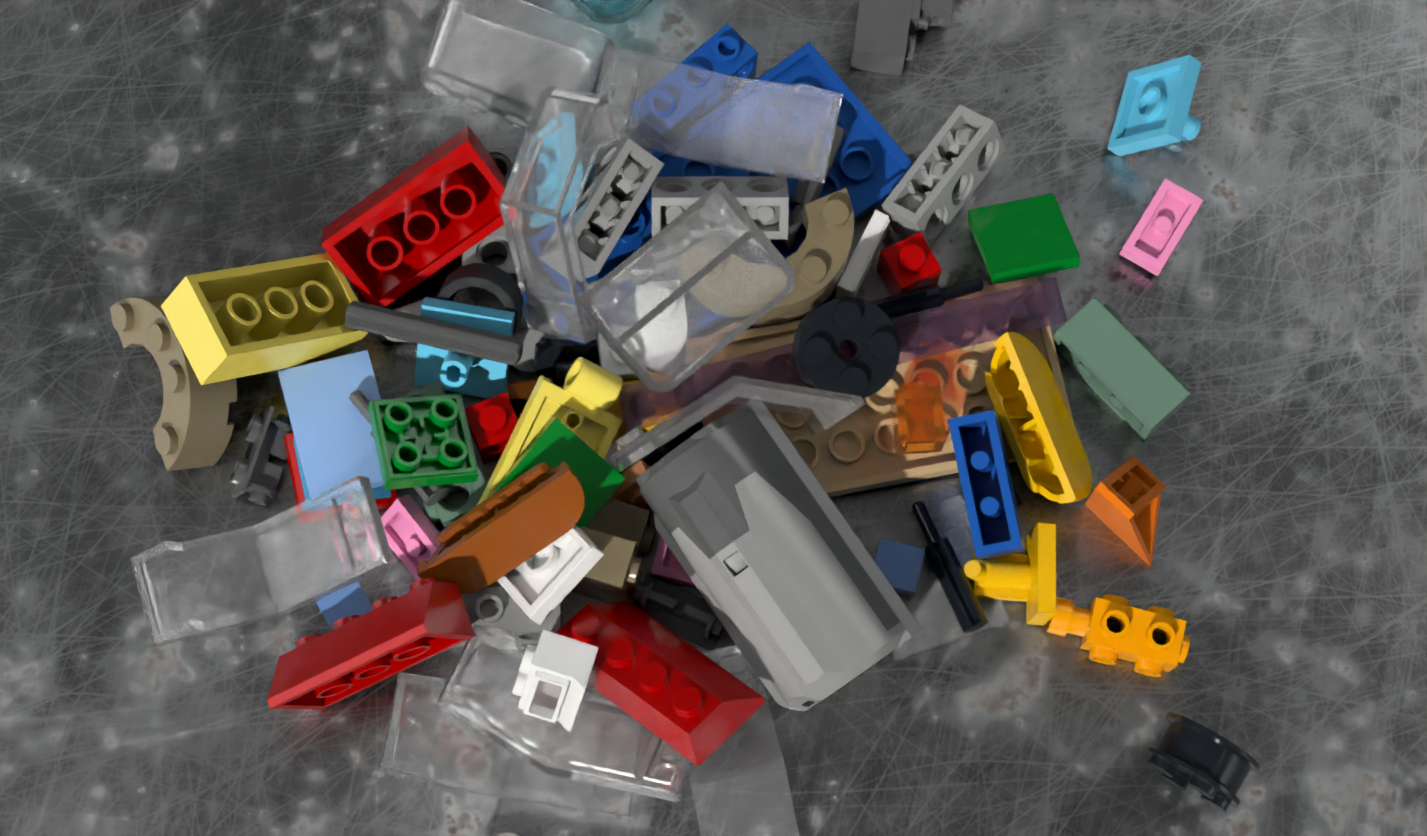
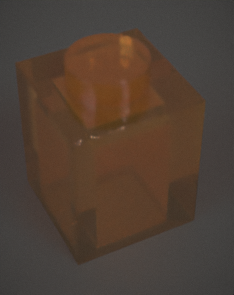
M916 381L901 385V389H894L891 399V412L896 455L941 452L946 441L941 386L928 387V383Z

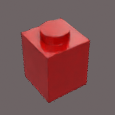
M921 232L881 250L876 269L891 296L931 284H938L942 271Z
M506 392L464 408L469 431L483 465L500 459L518 422Z

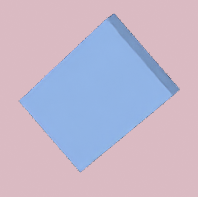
M368 350L278 371L311 503L384 486L375 441L370 435L372 427L349 399L352 392L360 390L369 402L370 400H381Z

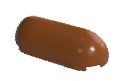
M545 462L532 467L440 532L436 538L441 542V545L436 549L429 561L420 560L417 575L421 579L436 577L437 581L457 583L461 594L474 593L488 587L575 526L582 515L585 504L581 482L565 462H562L560 466L551 468Z

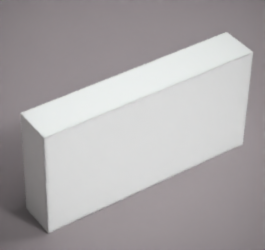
M875 209L837 284L835 299L856 297L887 235L890 224L889 215Z

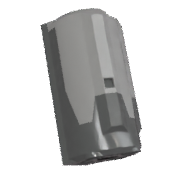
M758 395L729 414L714 420L700 429L636 478L635 481L640 486L639 492L654 512L656 530L778 705L790 710L806 711L922 630Z

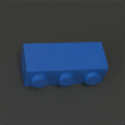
M993 409L948 419L976 557L982 560L1027 551L998 414Z

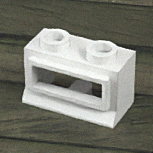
M543 629L537 647L527 644L512 691V694L521 697L518 708L524 710V714L552 723L559 721L570 732L599 647Z

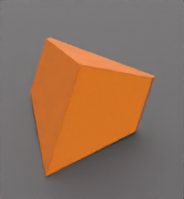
M1132 456L1095 487L1085 506L1152 568L1161 493L1167 486L1135 456Z

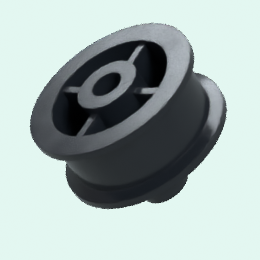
M844 297L824 303L805 316L796 330L792 355L798 375L810 390L826 399L851 401L868 397L888 383L898 365L900 342L893 322L881 308L864 299ZM842 342H846L851 347V354L848 358L840 354L839 347Z
M1168 712L1165 719L1169 726L1156 748L1147 747L1145 754L1149 757L1147 763L1160 771V777L1166 782L1183 791L1189 785L1202 794L1200 798L1222 812H1226L1229 805L1238 807L1240 803L1236 796L1249 771L1258 772L1261 767L1260 764L1237 745L1209 728L1182 715Z

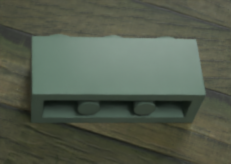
M1094 297L1055 332L1053 341L1056 353L1144 442L1183 406L1190 393L1186 390V383L1183 378L1173 369H1166L1154 357V351L1143 338L1139 336L1134 337L1122 325L1123 322L1119 314L1111 306L1102 305Z

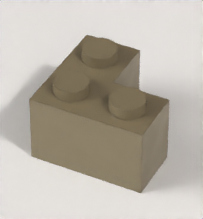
M609 498L587 527H581V530L604 555L572 589V593L603 602L626 601L627 595L634 596L643 574V570H641L643 559L639 558L641 551L649 554L656 533L655 526L650 525V510Z

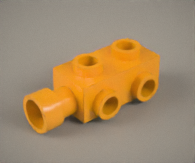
M1104 594L1102 598L1096 597L1089 604L1088 609L1074 606V601L1056 596V614L1046 623V632L1063 637L1067 633L1081 636L1079 648L1090 651V660L1106 665H1116L1117 658L1135 663V672L1151 677H1161L1162 671L1170 672L1178 665V662L1183 664L1190 645V637L1184 635L1187 621L1174 618L1175 613L1173 611L1156 606H1149L1147 610L1129 606L1130 601L1128 599L1111 594ZM1107 619L1119 621L1121 631L1118 633L1110 631L1107 627ZM1153 631L1166 635L1165 645H1159L1153 640Z

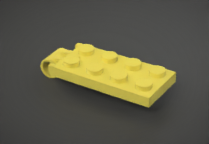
M583 357L576 359L570 367L563 388L551 383L550 379L540 375L477 505L496 493L493 489L552 418H557L600 457L605 459L623 421L621 415L615 412L610 413L606 410L617 399L623 379ZM572 414L575 421L573 425L568 426L567 417Z

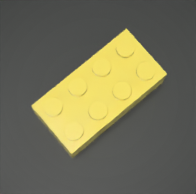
M328 253L187 275L161 305L201 385L347 355L368 333L349 328L345 325L346 308L352 301H358L343 271Z

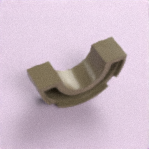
M841 189L805 204L802 221L805 240L795 253L783 261L766 265L747 262L733 254L721 239L680 256V277L691 294L706 308L717 315L721 313L741 320V324L753 326L778 325L807 315L813 309L822 305L836 290L837 284L849 261L854 234V213L847 189Z
M169 295L131 297L116 302L110 307L111 319L114 328L118 331L123 348L145 347L153 355L160 369L163 384V407L160 419L152 431L155 436L156 449L162 456L166 470L174 471L214 466L226 450L233 432L234 424L232 422L227 423L229 402H237L236 378L205 385L200 384L161 307Z

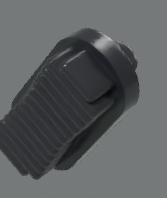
M542 338L541 344L536 343L533 366L538 378L540 375L553 378V384L564 385L570 367L579 357H583L600 366L597 339L563 340L554 338L552 340L551 338Z

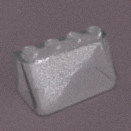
M444 0L420 71L422 84L433 94L441 97L454 96L464 100L468 107L477 112L488 113V111L503 116L512 126L527 130L530 127L541 131L559 113L574 114L577 116L578 147L581 148L616 76L615 44L608 36L596 29L524 0Z
M720 181L582 295L579 301L609 347L650 390L666 392L677 387L788 296L794 288L796 274L791 265L725 184Z

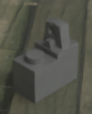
M859 0L850 69L901 76L904 61L913 62L916 31L928 30V26L950 27L953 17L954 0Z

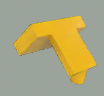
M1037 523L1026 536V555L1008 554L981 560L976 557L974 551L972 553V560L968 561L964 566V574L972 579V589L977 598L1026 602V624L1044 626L1056 614V524Z

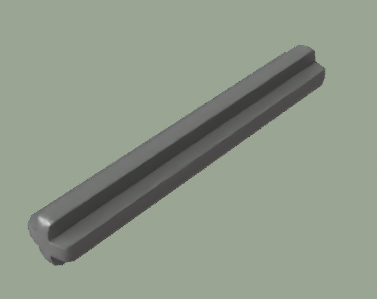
M352 301L347 306L344 322L349 328L508 365H517L523 353V341L518 338L363 302Z

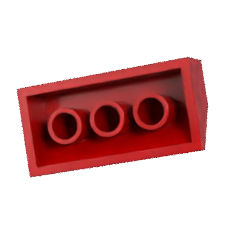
M467 126L326 225L323 229L321 245L369 304L385 308L520 214L522 208L493 157L470 127Z
M436 577L418 580L409 586V593L399 598L397 596H390L380 599L371 604L372 611L362 616L351 615L339 619L332 624L334 630L324 635L312 634L295 642V649L279 656L267 698L269 708L323 710L475 637L458 584L437 581Z
M630 601L588 603L556 632V634L599 647L587 684L696 766H700L765 703L763 696Z

